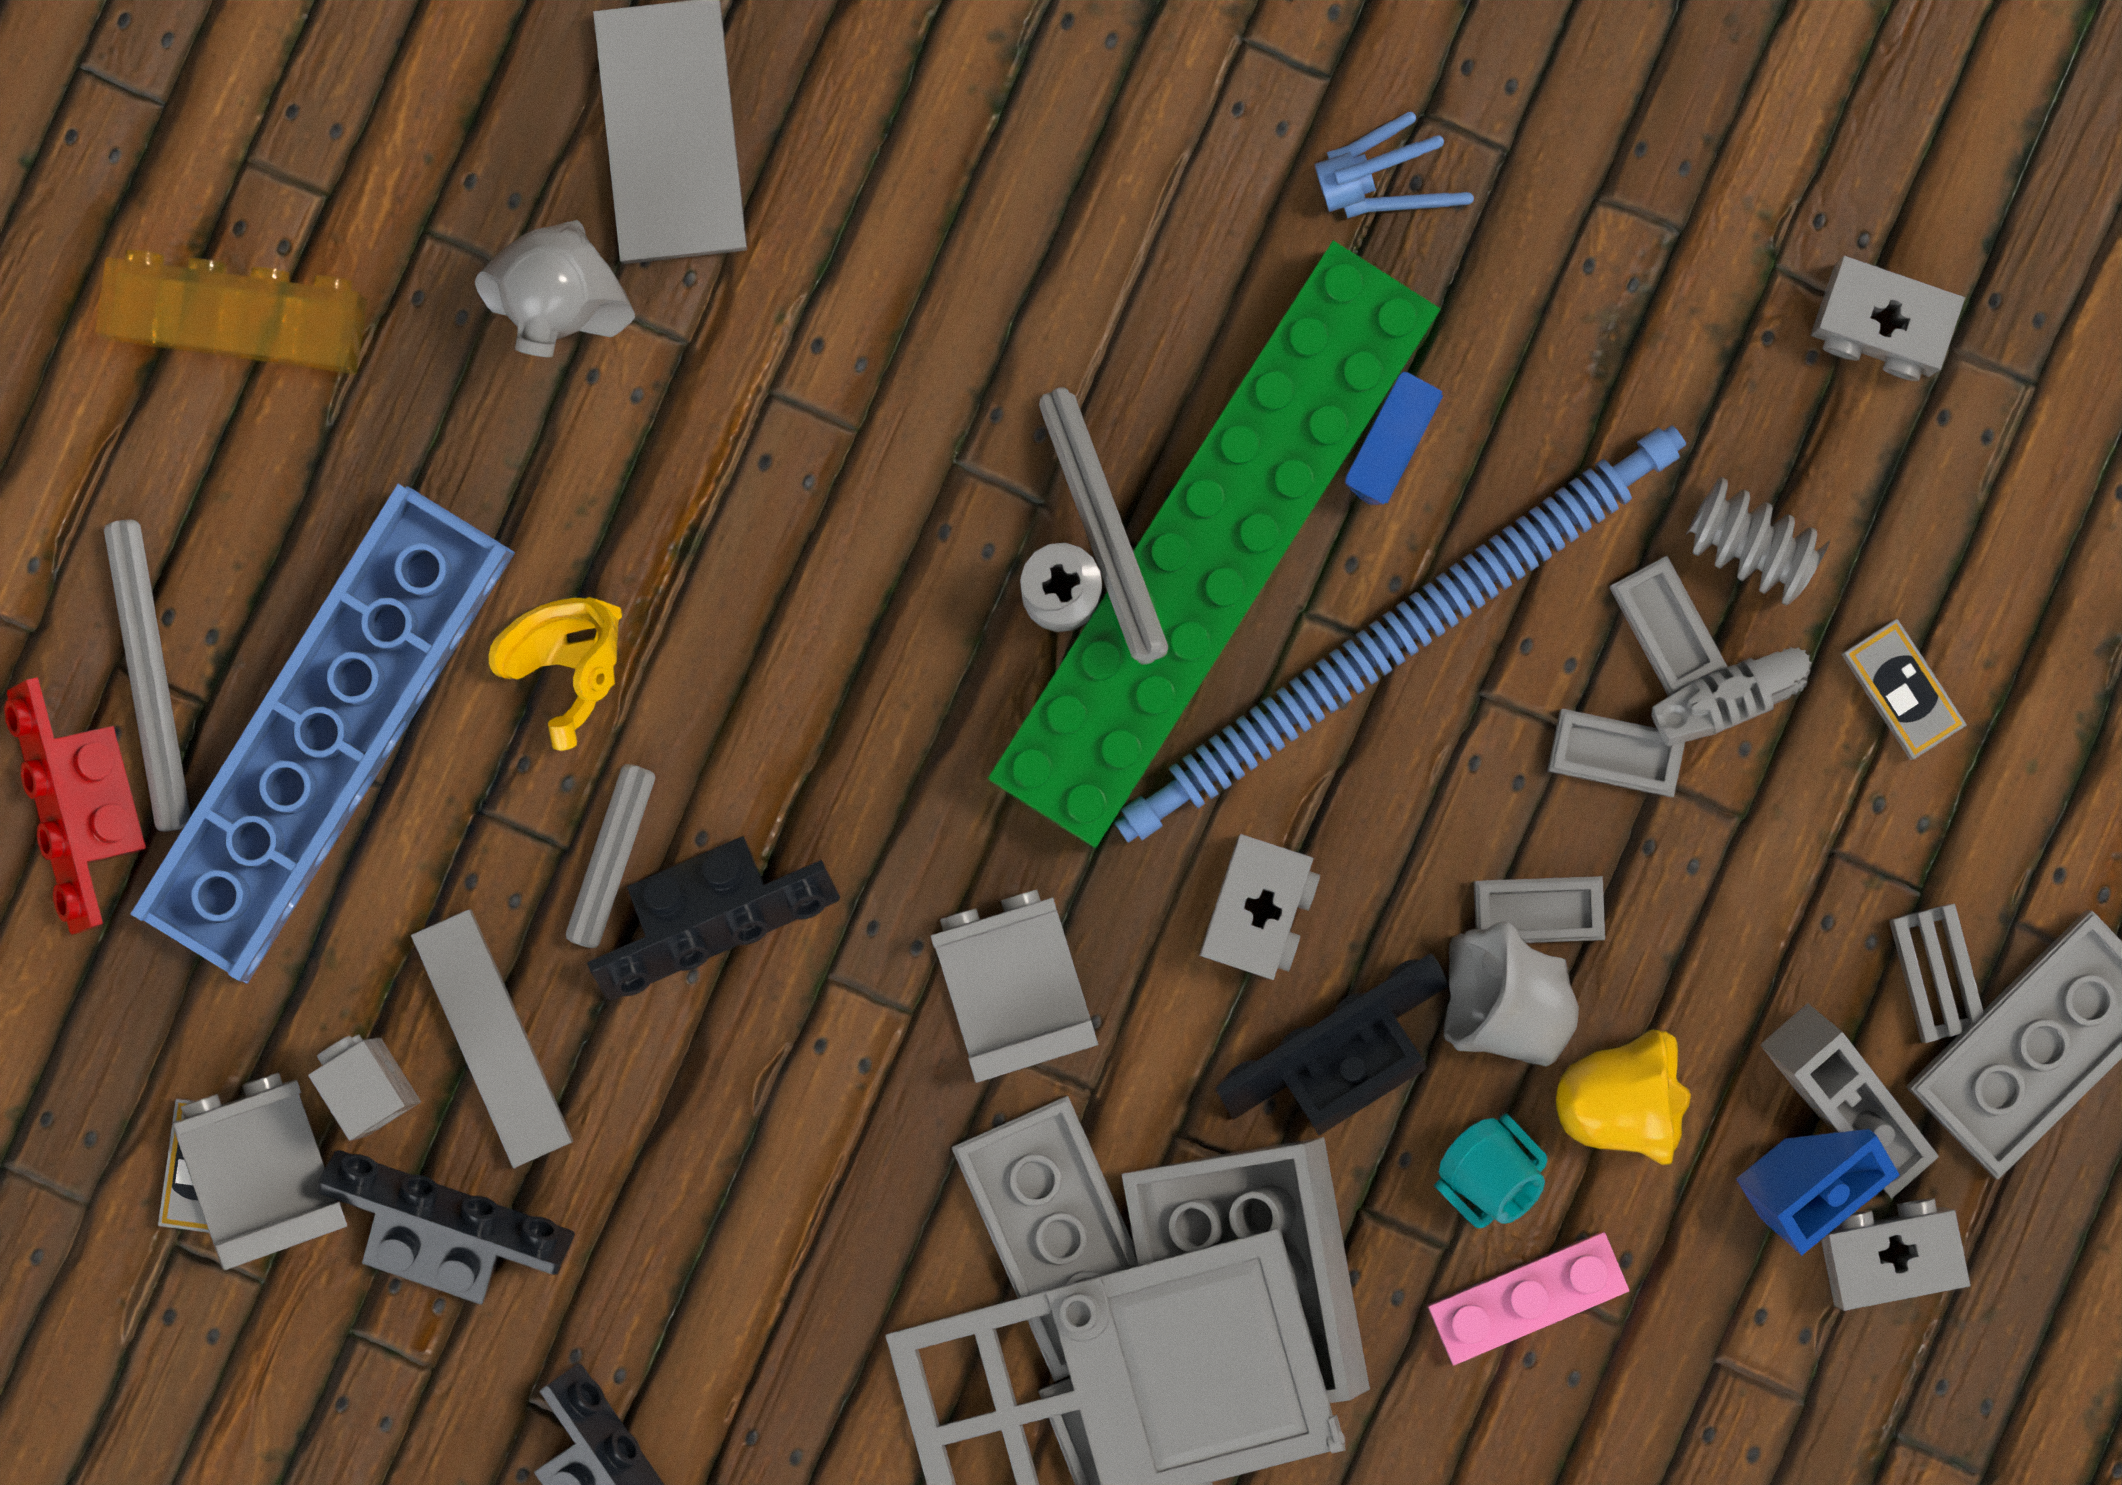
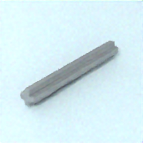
M1065 387L1055 388L1051 393L1044 394L1040 398L1039 407L1131 657L1138 660L1140 664H1150L1155 659L1162 658L1167 654V641L1075 395L1069 393Z
M132 519L115 521L105 525L104 534L154 823L158 831L180 830L185 827L191 814L141 526Z

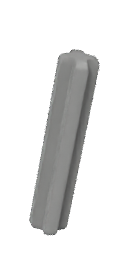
M625 764L621 768L566 931V939L572 943L587 948H596L601 942L655 781V774L650 770L632 764Z

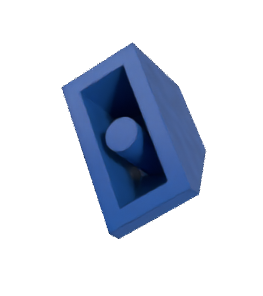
M1870 1129L1786 1138L1737 1177L1736 1180L1760 1219L1802 1256L1900 1176L1877 1135Z

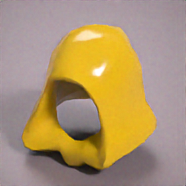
M1649 1030L1629 1044L1619 1048L1596 1051L1570 1065L1560 1078L1556 1095L1557 1112L1565 1132L1585 1146L1606 1150L1639 1152L1661 1165L1672 1164L1674 1151L1682 1136V1117L1689 1107L1691 1097L1688 1088L1678 1083L1676 1078L1678 1062L1676 1038L1668 1034L1667 1031Z

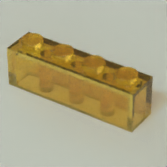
M126 250L125 260L106 257L95 333L107 341L357 375L367 299L359 292L351 291L352 281L317 275L314 276L313 285L289 282L290 273L264 267H252L250 277L226 274L227 264L198 258H190L188 268L163 265V255L140 250Z

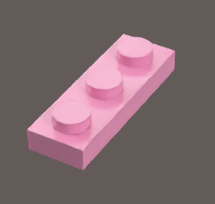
M1600 1231L1427 1304V1307L1451 1364L1454 1366L1627 1293L1630 1290L1605 1232Z

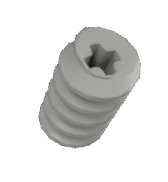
M1719 477L1706 495L1686 532V535L1689 532L1695 534L1693 554L1699 556L1714 544L1718 547L1715 560L1716 567L1721 569L1734 557L1739 558L1737 579L1744 581L1756 569L1762 571L1759 591L1765 594L1780 581L1785 584L1781 603L1788 606L1801 594L1809 583L1829 546L1830 540L1816 551L1817 530L1812 527H1807L1798 536L1793 538L1795 519L1789 514L1784 515L1771 526L1773 509L1772 505L1768 502H1763L1751 513H1748L1750 492L1746 490H1740L1731 499L1725 500L1728 480Z
M1068 543L1048 544L1033 553L1025 563L1020 579L1023 605L1030 618L1042 628L1055 632L1073 631L1088 623L1099 606L1102 594L1101 572L1093 557L1081 547ZM1062 574L1066 583L1077 581L1078 585L1071 589L1070 601L1060 603L1057 594L1050 593L1045 595L1044 591L1052 588V576Z

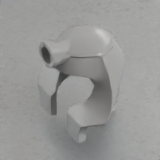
M578 220L539 228L525 233L499 252L475 279L477 291L486 306L493 313L507 315L518 327L515 350L529 355L553 357L556 339L564 338L577 331L613 337L626 328L635 318L634 310L624 289L608 264L589 242L584 227Z

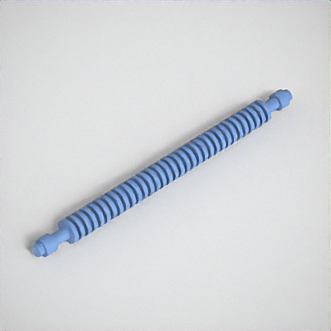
M1673 425L1664 431L1657 427L1637 441L1639 448L1613 467L1605 459H1601L1595 464L1599 476L1591 468L1581 474L1587 486L1578 478L1573 479L1568 483L1573 495L1564 487L1555 492L1560 505L1553 498L1548 497L1541 502L1547 513L1546 515L1539 507L1535 506L1528 511L1533 524L1525 516H1521L1515 521L1520 533L1511 525L1503 529L1502 534L1507 543L1498 535L1489 539L1488 541L1494 551L1493 553L1482 544L1475 549L1480 562L1474 556L1468 554L1462 558V562L1467 569L1466 572L1459 564L1455 563L1448 568L1454 579L1453 581L1445 573H1441L1435 578L1441 590L1438 591L1431 582L1422 587L1427 600H1424L1418 592L1409 596L1408 598L1414 607L1413 610L1404 601L1395 606L1401 617L1399 620L1391 611H1388L1382 615L1387 625L1386 629L1375 620L1368 625L1374 635L1372 639L1364 630L1355 635L1361 647L1358 648L1350 639L1342 644L1348 655L1347 657H1344L1338 649L1329 653V657L1334 663L1333 667L1324 658L1315 663L1321 673L1319 677L1311 668H1308L1302 672L1303 677L1308 683L1306 686L1297 677L1288 682L1295 694L1291 696L1284 687H1281L1275 692L1281 704L1277 705L1270 696L1262 701L1268 711L1267 714L1264 715L1257 706L1249 710L1251 717L1255 721L1253 724H1250L1243 715L1235 720L1241 730L1239 734L1230 725L1222 729L1228 740L1225 744L1215 734L1208 739L1215 751L1210 753L1205 745L1201 744L1195 749L1202 759L1197 763L1190 753L1182 758L1188 768L1185 772L1182 771L1177 763L1169 767L1170 772L1175 778L1173 781L1146 800L1139 796L1121 809L1123 816L1114 822L1120 833L1128 843L1137 836L1143 841L1163 826L1160 822L1161 819L1189 799L1197 809L1200 808L1205 802L1199 792L1204 790L1207 796L1212 799L1218 795L1217 790L1212 784L1213 782L1217 781L1224 790L1232 785L1226 775L1227 772L1230 771L1237 780L1245 776L1239 765L1241 762H1244L1250 771L1259 766L1252 754L1257 752L1263 761L1269 759L1272 755L1266 744L1270 742L1277 752L1285 747V744L1279 735L1283 733L1292 742L1299 737L1293 725L1297 724L1304 733L1312 728L1306 717L1310 714L1317 723L1325 719L1320 709L1321 705L1330 714L1339 709L1333 699L1335 695L1343 704L1349 702L1352 697L1346 687L1350 686L1357 695L1363 692L1365 687L1360 677L1363 676L1370 685L1374 684L1379 679L1373 668L1376 667L1385 676L1392 671L1391 666L1386 660L1387 658H1390L1396 666H1399L1406 661L1400 651L1401 648L1412 657L1419 652L1413 641L1415 638L1423 647L1432 642L1426 630L1429 629L1437 638L1444 634L1445 629L1440 620H1443L1450 628L1457 625L1459 621L1453 612L1454 610L1463 619L1471 615L1472 611L1467 603L1468 600L1476 609H1479L1486 604L1480 593L1481 591L1492 600L1499 595L1494 582L1500 588L1506 590L1512 585L1507 575L1508 572L1517 581L1525 576L1520 563L1529 571L1539 566L1534 553L1545 562L1552 557L1547 544L1556 552L1566 547L1560 536L1561 534L1568 542L1572 543L1579 538L1574 525L1582 533H1586L1592 528L1587 516L1596 524L1604 520L1605 515L1600 506L1607 513L1612 514L1619 509L1614 497L1623 505L1632 500L1627 488L1652 469L1660 472L1680 458L1678 451L1686 446V442L1679 431Z

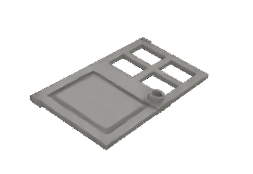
M1280 1228L885 1335L927 1485H956L945 1445L1002 1430L1016 1484L1039 1485L1023 1424L1076 1410L1081 1412L1101 1485H1203L1330 1451L1332 1454L1345 1451V1436L1341 1431L1337 1414L1333 1415ZM1052 1313L1074 1390L1017 1405L996 1328ZM975 1334L996 1411L939 1425L918 1349Z

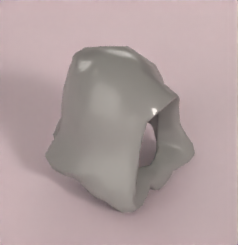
M1498 922L1487 929H1471L1466 934L1460 933L1453 937L1449 944L1448 984L1451 1000L1448 1004L1444 1022L1445 1040L1451 1042L1457 1051H1484L1542 1066L1554 1063L1567 1046L1578 1023L1579 1006L1569 982L1566 959L1548 956L1530 948L1522 940L1517 929L1509 922Z

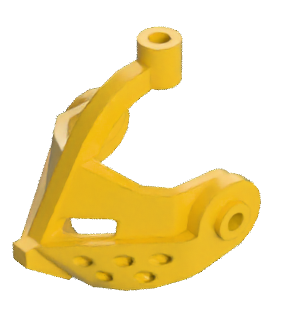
M591 597L553 601L538 606L515 619L494 639L490 647L489 665L492 672L499 677L520 679L540 667L562 665L575 669L573 687L578 695L577 699L563 716L552 718L548 722L551 743L555 750H568L577 745L575 730L586 721L593 711L596 702L606 696L610 688L615 685L614 665L617 662L618 622L622 618L620 607ZM592 628L597 630L595 638L572 643L567 641V634Z

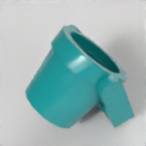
M1504 1113L1498 1120L1494 1118L1484 1119L1470 1126L1453 1142L1440 1164L1439 1175L1441 1179L1433 1186L1476 1228L1486 1227L1494 1219L1502 1224L1511 1223L1523 1216L1539 1199L1545 1185L1544 1176L1540 1172L1546 1167L1547 1156L1509 1115ZM1514 1137L1528 1150L1529 1153L1527 1155L1514 1141ZM1455 1193L1465 1196L1476 1207L1471 1210Z

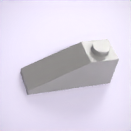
M1809 1003L1760 1044L1793 1088L1833 1133L1870 1129L1877 1135L1900 1174L1883 1189L1891 1199L1939 1157L1845 1034Z

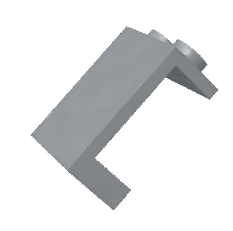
M1037 890L1001 900L1004 913L986 919H979L977 909L940 919L943 932L931 935L969 1054L968 1059L976 1083L1099 1045L1054 899L1050 898L1041 901Z
M279 1072L243 1084L242 1087L246 1097L221 1105L218 1094L183 1105L181 1110L184 1118L171 1122L223 1270L347 1227L340 1203L316 1191L325 1167L299 1095L301 1091L297 1080H291L282 1083Z

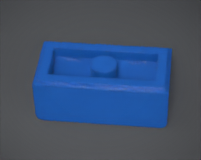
M1402 372L1398 376L1345 479L1346 486L1369 505L1388 503L1443 397L1441 395L1443 391L1408 372Z

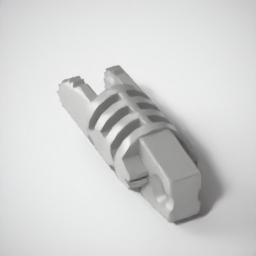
M1792 647L1790 649L1784 648L1783 652L1777 651L1757 660L1748 658L1736 665L1729 666L1724 670L1717 671L1705 678L1692 682L1653 706L1652 718L1661 738L1667 746L1717 734L1727 728L1753 719L1758 715L1772 711L1774 704L1790 698L1792 694L1797 695L1799 691H1803V687H1806L1807 678L1811 671L1809 668L1812 664L1809 661L1810 655L1805 653L1806 650H1800L1799 647L1796 649Z

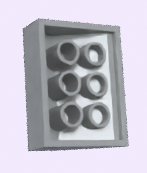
M1324 1137L1244 1150L1122 1174L1138 1266L1280 1228L1329 1403L1352 1400L1370 1390Z

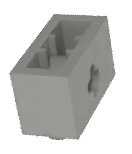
M1843 256L1834 265L1810 336L1824 340L1823 350L1833 355L1858 361L1862 353L1885 361L1883 370L1891 375L1910 381H1919L1921 374L1930 377L1941 370L1965 297ZM1884 309L1892 312L1890 322L1900 328L1894 329L1884 337L1879 334L1880 323L1871 319V317H1875Z
M1243 834L1238 835L1199 956L1274 980L1277 968L1289 972L1300 940V935L1290 932L1297 907L1309 911L1320 879V874L1310 871L1314 858ZM1262 890L1273 893L1271 905L1280 910L1276 920L1266 919L1262 927L1258 928L1251 925L1253 914L1245 910L1244 906L1247 898L1258 899Z
M359 1034L353 1038L347 1036L318 1054L317 1058L322 1066L308 1075L349 1141L371 1135L421 1103V1100L382 1038L362 1040Z
M1928 1198L1898 1204L1899 1216L1874 1220L1872 1210L1854 1212L1821 1239L1834 1306L1846 1311L1969 1287L1970 1281L1956 1211L1947 1207L1937 1208L1935 1198ZM1891 1236L1894 1241L1906 1245L1908 1253L1897 1256L1898 1267L1895 1268L1892 1263L1881 1260L1878 1251L1889 1248V1237Z

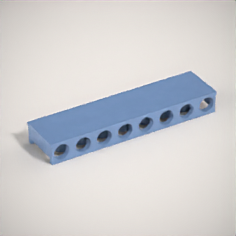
M397 484L132 910L131 915L149 923L217 965L236 980L248 984L515 552L410 487L406 486L405 488Z

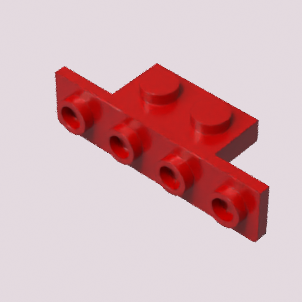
M36 677L24 680L7 690L8 700L5 702L4 707L5 720L12 736L18 737L24 762L21 764L20 772L24 790L29 798L35 799L41 822L37 826L38 845L43 857L46 860H51L57 883L53 888L54 906L59 918L63 922L67 921L69 932L73 935L103 924L87 864L136 853L146 849L114 726L54 739L39 679Z

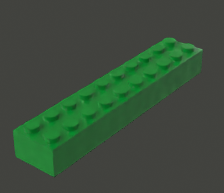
M1334 240L1332 241L1133 551L1168 644L1167 654L1162 658L1155 659L1150 664H1140L1138 660L1131 657L1107 592L989 775V782L1092 848H1097L1427 333L1441 308Z

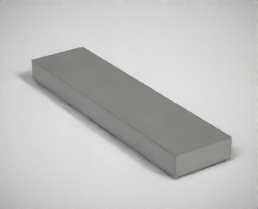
M472 909L412 934L413 942L512 1167L516 1168L574 1142Z

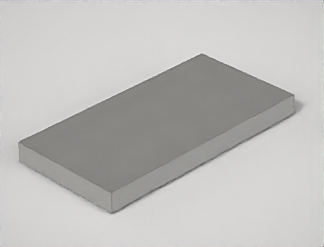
M690 0L593 11L620 262L622 264L747 251L720 0Z
M2086 909L1983 1010L1984 1014L1974 1024L1970 1023L1962 1031L1963 1034H1959L1906 1086L1970 1155L1997 1180L2122 1058V941L2092 910Z
M1068 1095L951 1147L1017 1298L1138 1266L1134 1243ZM1052 1313L1029 1319V1325L1054 1382L1069 1376L1070 1373Z

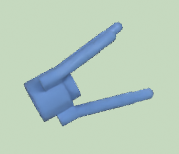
M1407 112L1395 120L1389 121L1347 146L1327 152V160L1314 163L1329 212L1344 208L1348 219L1367 212L1469 205L1473 202L1474 196L1469 192L1365 198L1364 194L1376 191L1372 173L1421 156L1443 146V137L1437 135L1369 160L1366 159L1365 154L1360 155L1416 121V115L1413 112Z

